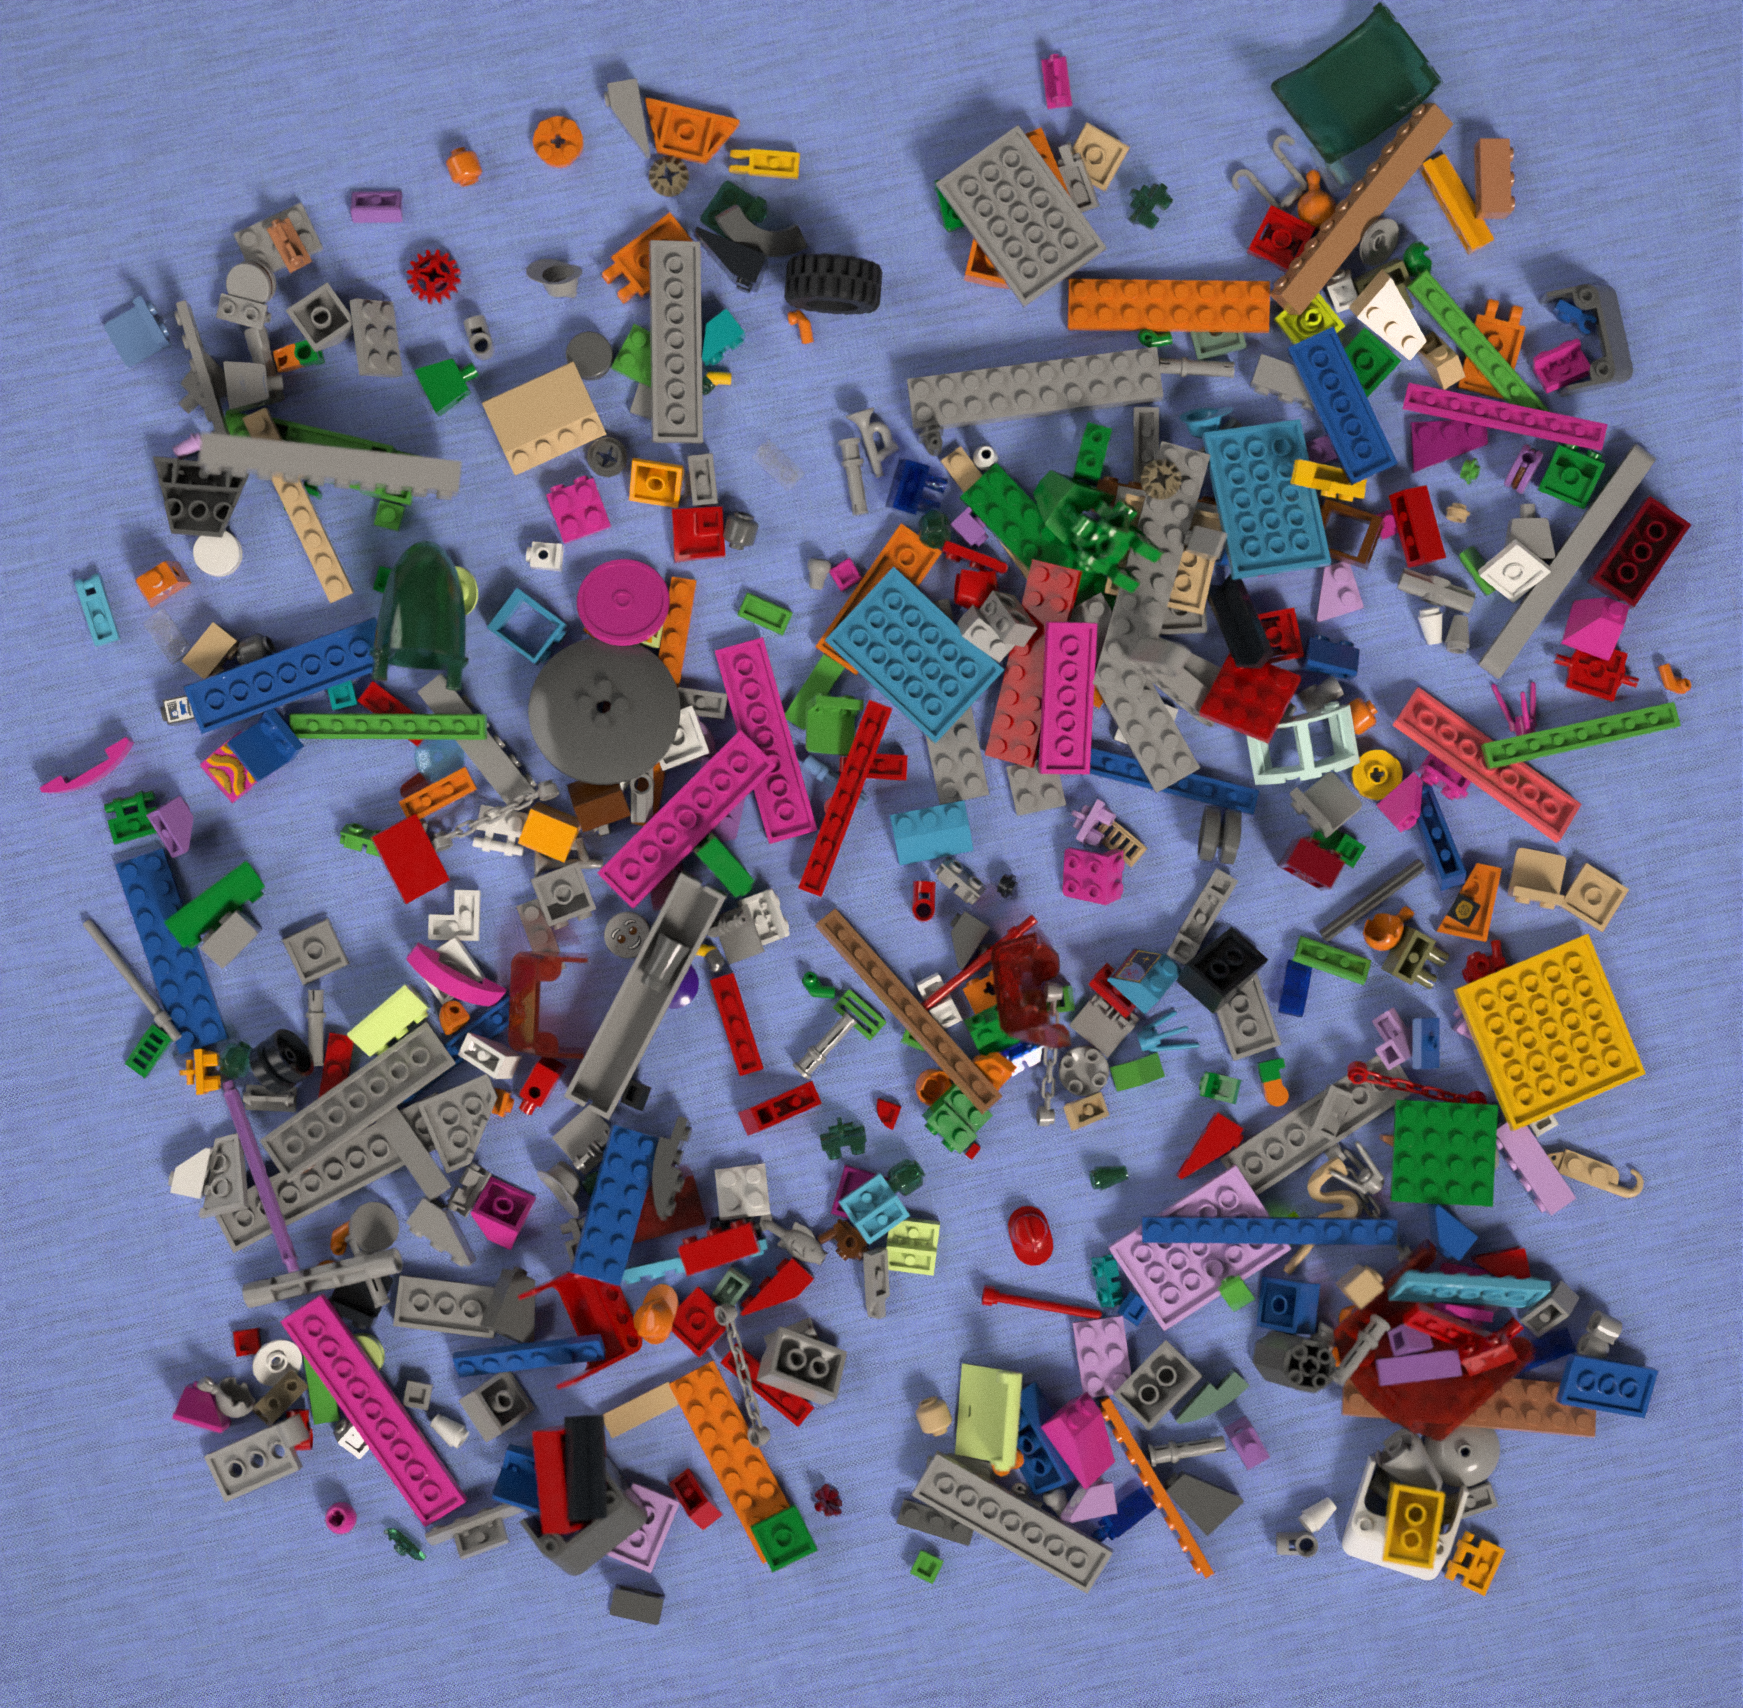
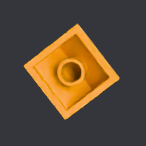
M633 458L629 501L679 508L685 473L684 467L682 465Z
M537 802L529 812L518 844L565 863L579 834L581 825L577 817Z

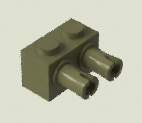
M1395 258L1352 279L1357 293L1360 295L1383 269L1393 280L1408 309L1414 308V304H1412L1406 290V286L1412 281L1403 260Z
M1404 925L1400 942L1391 949L1381 969L1410 985H1413L1415 981L1426 987V989H1431L1434 984L1428 982V979L1436 982L1437 976L1424 970L1422 967L1426 959L1439 967H1443L1446 962L1442 961L1440 957L1448 960L1449 953L1435 947L1436 941Z

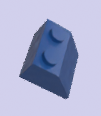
M1315 635V638L1311 637L1307 640L1301 669L1346 680H1351L1357 676L1360 649L1354 648V643L1340 640L1339 644L1329 642L1330 638L1322 635Z
M1429 1203L1427 1208L1431 1241L1436 1244L1434 1250L1449 1261L1452 1258L1460 1261L1478 1237L1441 1206Z
M1262 1276L1256 1326L1292 1334H1315L1320 1284L1302 1280Z

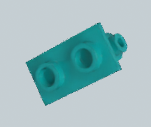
M1113 1254L1104 1255L1103 1257H1092L1091 1272L1096 1280V1297L1100 1306L1113 1308L1116 1305H1121L1122 1299H1124L1121 1282H1112L1111 1278L1119 1276L1117 1260L1113 1258Z

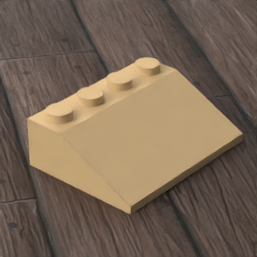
M574 361L482 402L515 476L606 435V431Z

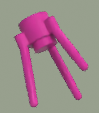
M1535 682L1531 683L1530 714H1528L1525 692L1522 691L1520 697L1523 715L1515 717L1516 722L1513 721L1496 684H1492L1491 687L1509 724L1510 732L1515 731L1516 736L1536 732Z

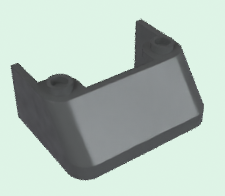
M1583 284L1546 292L1539 299L1540 305L1559 301L1560 299L1573 298L1574 304L1579 309H1592L1593 316L1597 319L1595 326L1602 352V358L1596 359L1590 365L1589 374L1591 381L1566 386L1559 392L1560 397L1619 385L1628 381L1633 374V365L1616 291L1609 285Z
M605 1457L606 1479L609 1482L606 1486V1519L595 1520L569 1542H566L560 1534H543L542 1526L534 1515L520 1521V1524L541 1553L572 1576L584 1573L644 1526L648 1519L646 1508L609 1457Z

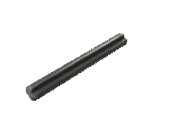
M1417 859L1322 928L1320 935L1325 941H1330L1424 872L1426 867L1423 862Z

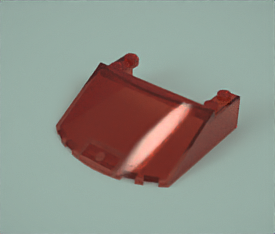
M1428 1238L1423 1240L1401 1262L1382 1277L1383 1281L1380 1284L1384 1289L1362 1308L1355 1306L1333 1330L1334 1341L1336 1342L1341 1362L1357 1342L1359 1331H1363L1371 1321L1370 1316L1372 1314L1384 1319L1391 1327L1389 1331L1404 1324L1403 1317L1418 1302L1388 1300V1290L1405 1272L1417 1270L1422 1273L1435 1261L1437 1249ZM1385 1331L1377 1342V1348L1369 1350L1349 1378L1367 1402L1388 1420L1398 1423L1416 1435L1418 1433L1431 1437L1432 1440L1443 1441L1534 1359L1535 1346L1527 1338L1517 1336L1510 1341L1517 1353L1518 1359L1471 1377L1465 1366L1461 1365V1376L1380 1386L1376 1360L1396 1358L1394 1357L1389 1340V1331ZM1430 1336L1433 1348L1421 1354L1458 1350V1347Z

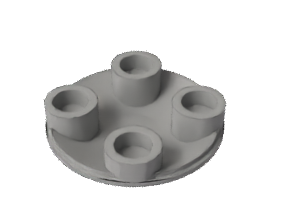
M1078 1046L1069 1050L1062 1057L1059 1064V1078L1063 1086L1070 1093L1079 1096H1089L1100 1091L1107 1083L1109 1066L1104 1055L1097 1049L1090 1046Z

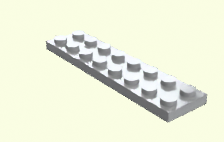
M650 240L652 443L701 444L703 443L700 242Z
M1102 593L1074 607L1070 622L1097 623L1095 671L1112 615V611ZM1146 679L1141 698L1095 686L1155 793L1200 769L1157 690L1149 679Z
M949 598L932 602L953 621ZM970 706L936 744L926 736L940 805L989 795L972 708Z
M425 1022L259 1141L285 1179L290 1182L455 1065L456 1062L429 1024Z
M1378 1054L1365 1062L1369 1071L1410 1081L1400 1065L1388 1071ZM1368 1074L1367 1079L1374 1080V1076ZM1345 1075L1332 1085L1353 1094L1354 1097L1350 1102L1334 1141L1308 1130L1325 1091L1324 1089L1219 1159L1226 1169L1236 1164L1257 1196L1394 1106L1395 1099L1403 1100L1412 1092H1404L1368 1082L1354 1084L1348 1079V1075ZM1382 1079V1080H1381V1081L1387 1082V1083L1390 1082L1389 1080H1385V1079ZM1397 1082V1086L1406 1088L1405 1083Z
M938 1450L912 1491V1496L1087 1594L1113 1554V1549Z

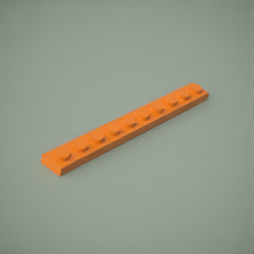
M672 577L669 590L670 605L663 626L658 658L671 673L678 690L681 682L697 581ZM659 762L654 766L653 774L655 784L653 790V816L660 810L666 770L662 771ZM641 777L638 779L637 789L640 792L646 791L649 787V782L645 777ZM631 822V824H633V825H640V826H644V825L647 823V822Z

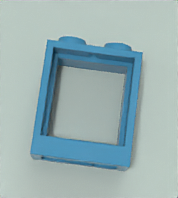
M518 588L515 589L487 626L491 632L536 666L540 662L544 664L552 654L550 651L551 647L555 642L559 644L567 634V631H565L567 625ZM523 602L557 626L535 656L502 632V629Z

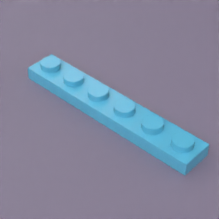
M766 1237L758 1239L761 1251L749 1257L764 1254L763 1250L768 1249ZM677 1256L625 1268L622 1281L625 1280L626 1284L641 1281V1276L650 1275V1278L654 1279L665 1276V1271L674 1269L675 1273L685 1272L681 1257Z

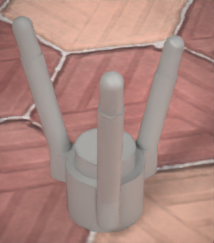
M1357 1141L1355 1145L1370 1169L1365 1168L1347 1149H1344L1343 1152L1361 1171L1358 1176L1360 1182L1357 1183L1333 1170L1330 1171V1174L1358 1189L1363 1195L1367 1194V1192L1373 1195L1383 1187L1385 1182L1384 1176L1378 1171L1361 1143Z

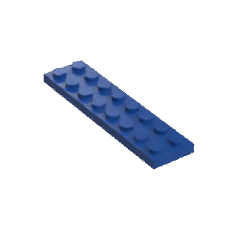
M375 617L184 685L183 688L200 732L204 734L393 664Z
M161 848L115 864L164 1010L172 1018L171 1022L182 1035L180 1039L175 1041L179 1054L182 1055L194 1051V1049H200L228 1039L229 1036L198 945L193 949L189 947L183 949L164 924V921L184 907L165 849Z

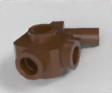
M838 1219L833 1228L817 1235L821 1245L834 1238L838 1242L836 1244L838 1248L835 1252L844 1261L848 1258L861 1261L863 1260V1253L869 1251L868 1247L870 1245L867 1244L859 1231L847 1221L843 1222L842 1219Z

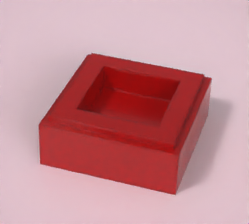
M259 1327L233 1331L236 1357L256 1354L262 1347Z

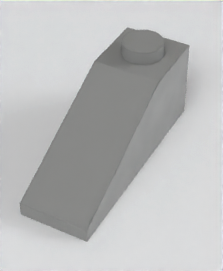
M637 78L607 83L608 91L604 92L606 107L611 106L613 115L644 157L651 158Z

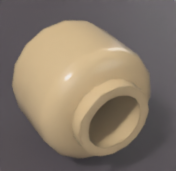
M936 1396L921 1401L915 1412L921 1430L927 1434L933 1433V1436H940L948 1431L947 1427L952 1422L946 1402L942 1399H937Z

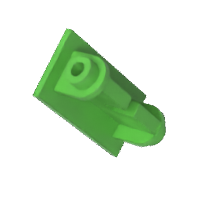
M346 823L340 831L341 838L339 843L343 844L344 848L360 852L362 851L363 844H367L366 853L380 857L370 837L382 830L373 831L364 828L358 823Z

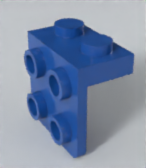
M509 1443L502 1469L491 1497L494 1500L535 1513L540 1511L535 1454L533 1450Z

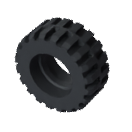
M810 253L808 255L793 256L787 263L784 298L790 306L811 312L837 315L868 314L876 311L880 305L883 272L879 264H876L874 261L856 258L855 256L828 253Z

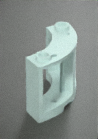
M1329 702L1324 704V708L1281 719L1277 728L1290 726L1294 728L1300 765L1272 767L1269 745L1247 736L1255 785L1286 783V780H1293L1300 777V781L1321 777V773L1330 772L1331 770L1336 773L1360 763L1350 705H1340L1339 702ZM1328 718L1334 755L1314 761L1308 723Z

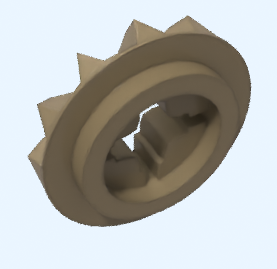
M663 156L658 161H655L649 170L650 184L662 196H676L688 184V169L683 161L674 156ZM665 167H668L671 173H676V176L672 177V186H670L667 179H662V176L665 175Z
M1166 459L1151 461L1144 467L1141 473V486L1144 492L1154 499H1168L1175 495L1180 488L1181 473L1175 463ZM1157 469L1162 475H1171L1165 480L1166 489L1161 486L1160 482L1151 483L1157 478Z

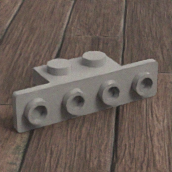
M502 1503V1505L495 1508H484L477 1515L460 1517L453 1524L436 1526L431 1529V1532L425 1534V1538L432 1546L454 1538L461 1560L509 1543L503 1519L526 1510Z

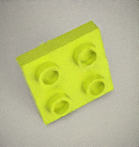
M1319 293L1301 315L1288 314L1284 310L1274 319L1294 345L1331 327H1334L1336 333L1345 327L1344 323Z

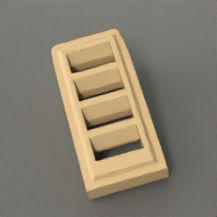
M1114 821L1111 825L1114 829L1106 839H1103L1102 844L1109 850L1117 849L1127 838L1130 842L1123 849V859L1125 864L1131 868L1147 850V847ZM1102 823L1096 831L1103 834L1109 826ZM1120 832L1122 834L1121 837L1112 845L1110 841ZM1135 845L1137 849L1129 858L1125 856L1131 847Z

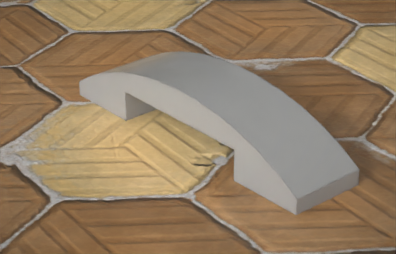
M1217 868L1215 869L1166 954L1167 956L1184 966L1195 957L1203 939L1224 903L1228 900L1238 880Z

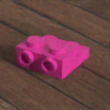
M587 475L574 479V485L566 488L564 484L556 485L550 488L551 493L546 494L564 544L611 528L594 478L588 479Z

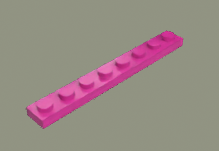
M1408 383L1403 404L1404 410L1599 451L1603 448L1608 425Z

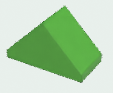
M1158 1052L1109 1067L1117 1092L1165 1077Z

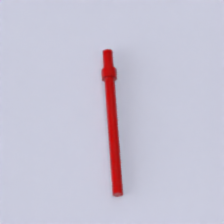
M1031 914L1018 926H1012L1007 930L1008 934L920 1004L928 1011L1014 941L1017 943L1024 937L1023 934L1038 923L1037 919Z

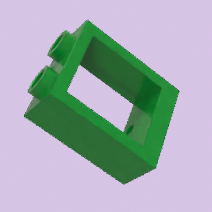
M1087 423L1072 478L1090 485H1097L1112 428Z
M712 832L693 848L698 857L736 898L739 895H746L753 888L751 884L755 880Z

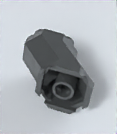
M1271 1330L1267 1335L1255 1342L1252 1363L1265 1381L1299 1391L1317 1393L1333 1381L1331 1374L1335 1372L1336 1359L1322 1341L1283 1331Z

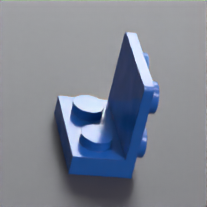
M274 708L267 710L258 723L227 743L228 747L257 782L293 761L304 747Z

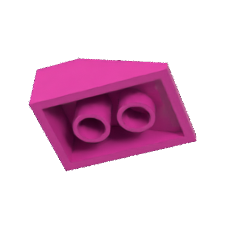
M1088 1392L1068 1401L1041 1426L1084 1489L1089 1488L1115 1462L1102 1412Z

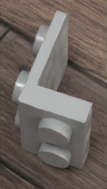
M1332 772L1327 773L1304 793L1297 787L1289 793L1292 800L1290 805L1298 815L1303 814L1308 819L1306 822L1316 833L1319 831L1325 838L1362 808L1361 801Z

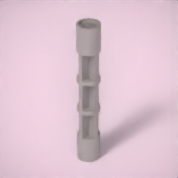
M397 1248L374 1252L372 1255L366 1254L270 1277L269 1279L245 1283L242 1289L243 1299L247 1307L253 1308L400 1273L403 1268L402 1258Z

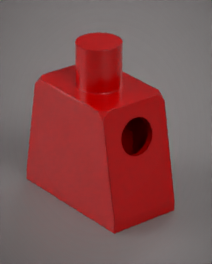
M545 1054L536 1063L519 1093L524 1098L519 1109L528 1115H532L537 1106L541 1108L550 1097L567 1066Z

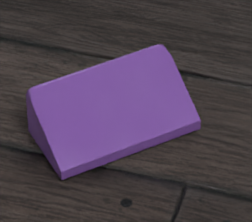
M402 191L352 192L350 209L352 221L354 223L402 222Z

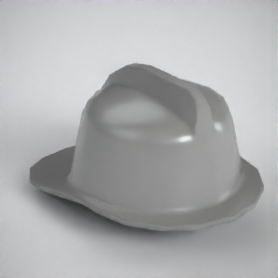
M541 259L529 264L526 268V274L530 279L542 283L550 296L574 298L577 295L578 278L582 274V269L579 266L570 265L559 260Z
M564 1161L558 1162L547 1172L538 1170V1177L552 1191L564 1209L572 1216L579 1217L580 1212L574 1201L580 1190V1179L577 1173Z

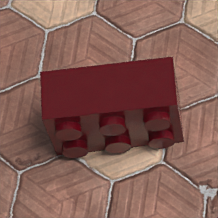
M1306 836L1293 839L1277 866L1323 891L1332 888L1346 862L1341 860L1342 855L1330 848L1323 850L1318 847L1320 844L1318 841Z

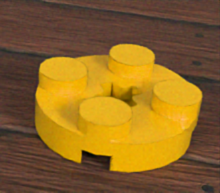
M1371 750L1362 754L1359 757L1360 763L1354 765L1351 771V780L1354 788L1360 796L1370 800L1384 799L1402 782L1403 778L1402 767L1399 761L1384 750ZM1373 768H1378L1379 772H1383L1384 775L1380 777V782H1375V779L1370 777V774L1374 771Z

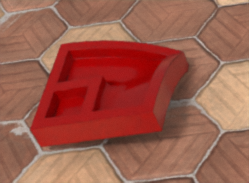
M722 507L672 509L674 563L725 558Z

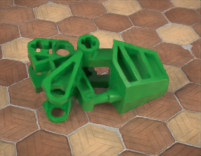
M1050 470L1039 481L1033 492L1044 524L1064 544L1073 549L1077 546L1079 547V550L1076 552L1078 555L1075 561L1088 572L1093 573L1095 571L1098 574L1102 572L1114 584L1130 593H1134L1141 582L1128 569L1118 565L1127 550H1129V547L1153 563H1157L1164 554L1141 530L1130 524L1138 513L1132 505L1123 499H1120L1114 507L1110 504L1115 497L1113 494L1053 470ZM1093 509L1102 519L1100 522H1097L1083 514V512H1089Z

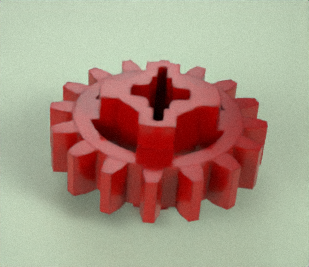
M429 249L426 250L425 257L418 253L419 261L417 263L411 261L410 264L413 270H407L406 272L412 277L407 280L409 286H414L411 292L413 295L419 293L418 299L421 302L427 298L429 305H432L434 299L441 305L442 298L444 297L450 301V293H458L455 284L462 283L461 279L456 277L461 274V270L459 268L454 269L458 263L455 259L449 261V253H445L442 257L439 249L435 251V255H432ZM430 262V265L422 269L425 264ZM442 263L449 268L450 274L442 271ZM434 272H436L439 278H435L434 282H432L429 276H433ZM418 280L426 282V291L420 287ZM447 286L444 290L438 292L440 288Z

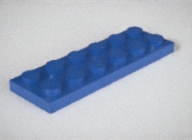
M1334 327L1288 347L1287 352L1350 485L1352 486L1397 465L1398 462Z
M616 1125L611 1126L571 1273L617 1286L621 1285L653 1171L656 1148L660 1138Z

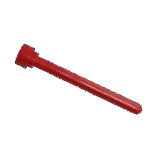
M984 1285L981 1305L992 1306V1304L997 1305L999 1302L1091 1319H1100L1102 1317V1312L1098 1309L1001 1293L998 1289H995V1286Z

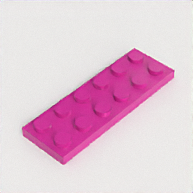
M1046 621L1038 770L1040 774H1090L1094 684L1092 683L1095 679L1097 623Z

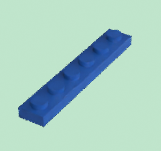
M595 1334L458 1351L453 1353L452 1360L460 1378L605 1360L606 1350L601 1335Z

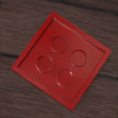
M1229 652L1199 711V716L1269 744L1301 681V676L1267 662L1261 669L1240 668L1235 665Z

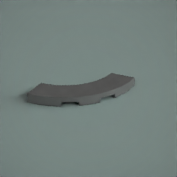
M737 205L715 216L719 227L731 241L763 253L767 257L788 256L808 248L801 230L796 224L781 230H763L752 224Z

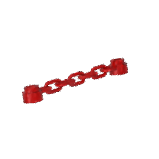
M1353 1061L1347 1066L1348 1079L1354 1084L1368 1082L1404 1092L1420 1094L1436 1100L1463 1103L1461 1098H1465L1466 1103L1487 1104L1486 1095L1481 1091H1472L1468 1095L1456 1094L1440 1088L1413 1083L1405 1079L1392 1078L1369 1071L1367 1065L1362 1061ZM1368 1074L1373 1075L1374 1080L1367 1079ZM1382 1079H1385V1080H1389L1390 1082L1387 1083V1082H1383V1081H1381V1080H1382ZM1397 1082L1405 1083L1406 1088L1397 1086ZM1414 1087L1421 1088V1091L1415 1090V1089H1413V1088H1414ZM1429 1090L1437 1091L1438 1096L1429 1094ZM1445 1095L1453 1096V1099L1447 1098Z

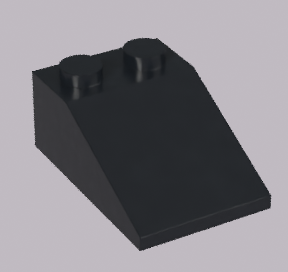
M696 227L697 242H700V245L730 280L737 285L736 288L749 294L751 291L757 293L768 268L767 255Z
M1230 927L1185 964L1177 982L1212 1014H1215L1246 985L1269 959L1234 928Z

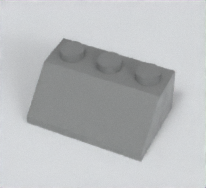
M780 1326L762 1356L757 1381L818 1404L826 1405L837 1399L847 1351Z

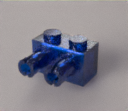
M899 459L885 507L909 515H916L918 511L936 518L939 511L932 508L940 509L941 503L921 497L923 488L925 487L943 494L946 487L939 485V483L947 485L948 478L928 473L930 466L909 459Z

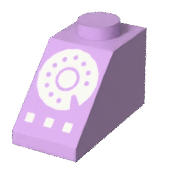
M1099 1477L1087 1489L1079 1485L1060 1515L1061 1520L1072 1523L1117 1513L1113 1483L1104 1481L1102 1477Z

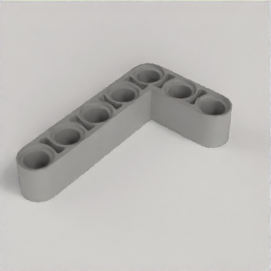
M1141 638L1128 662L1196 720L1206 726L1213 727L1215 722L1199 716V711L1210 690L1183 668L1191 653L1177 643Z

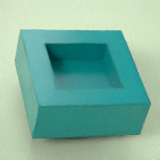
M352 680L327 689L333 711L358 705Z

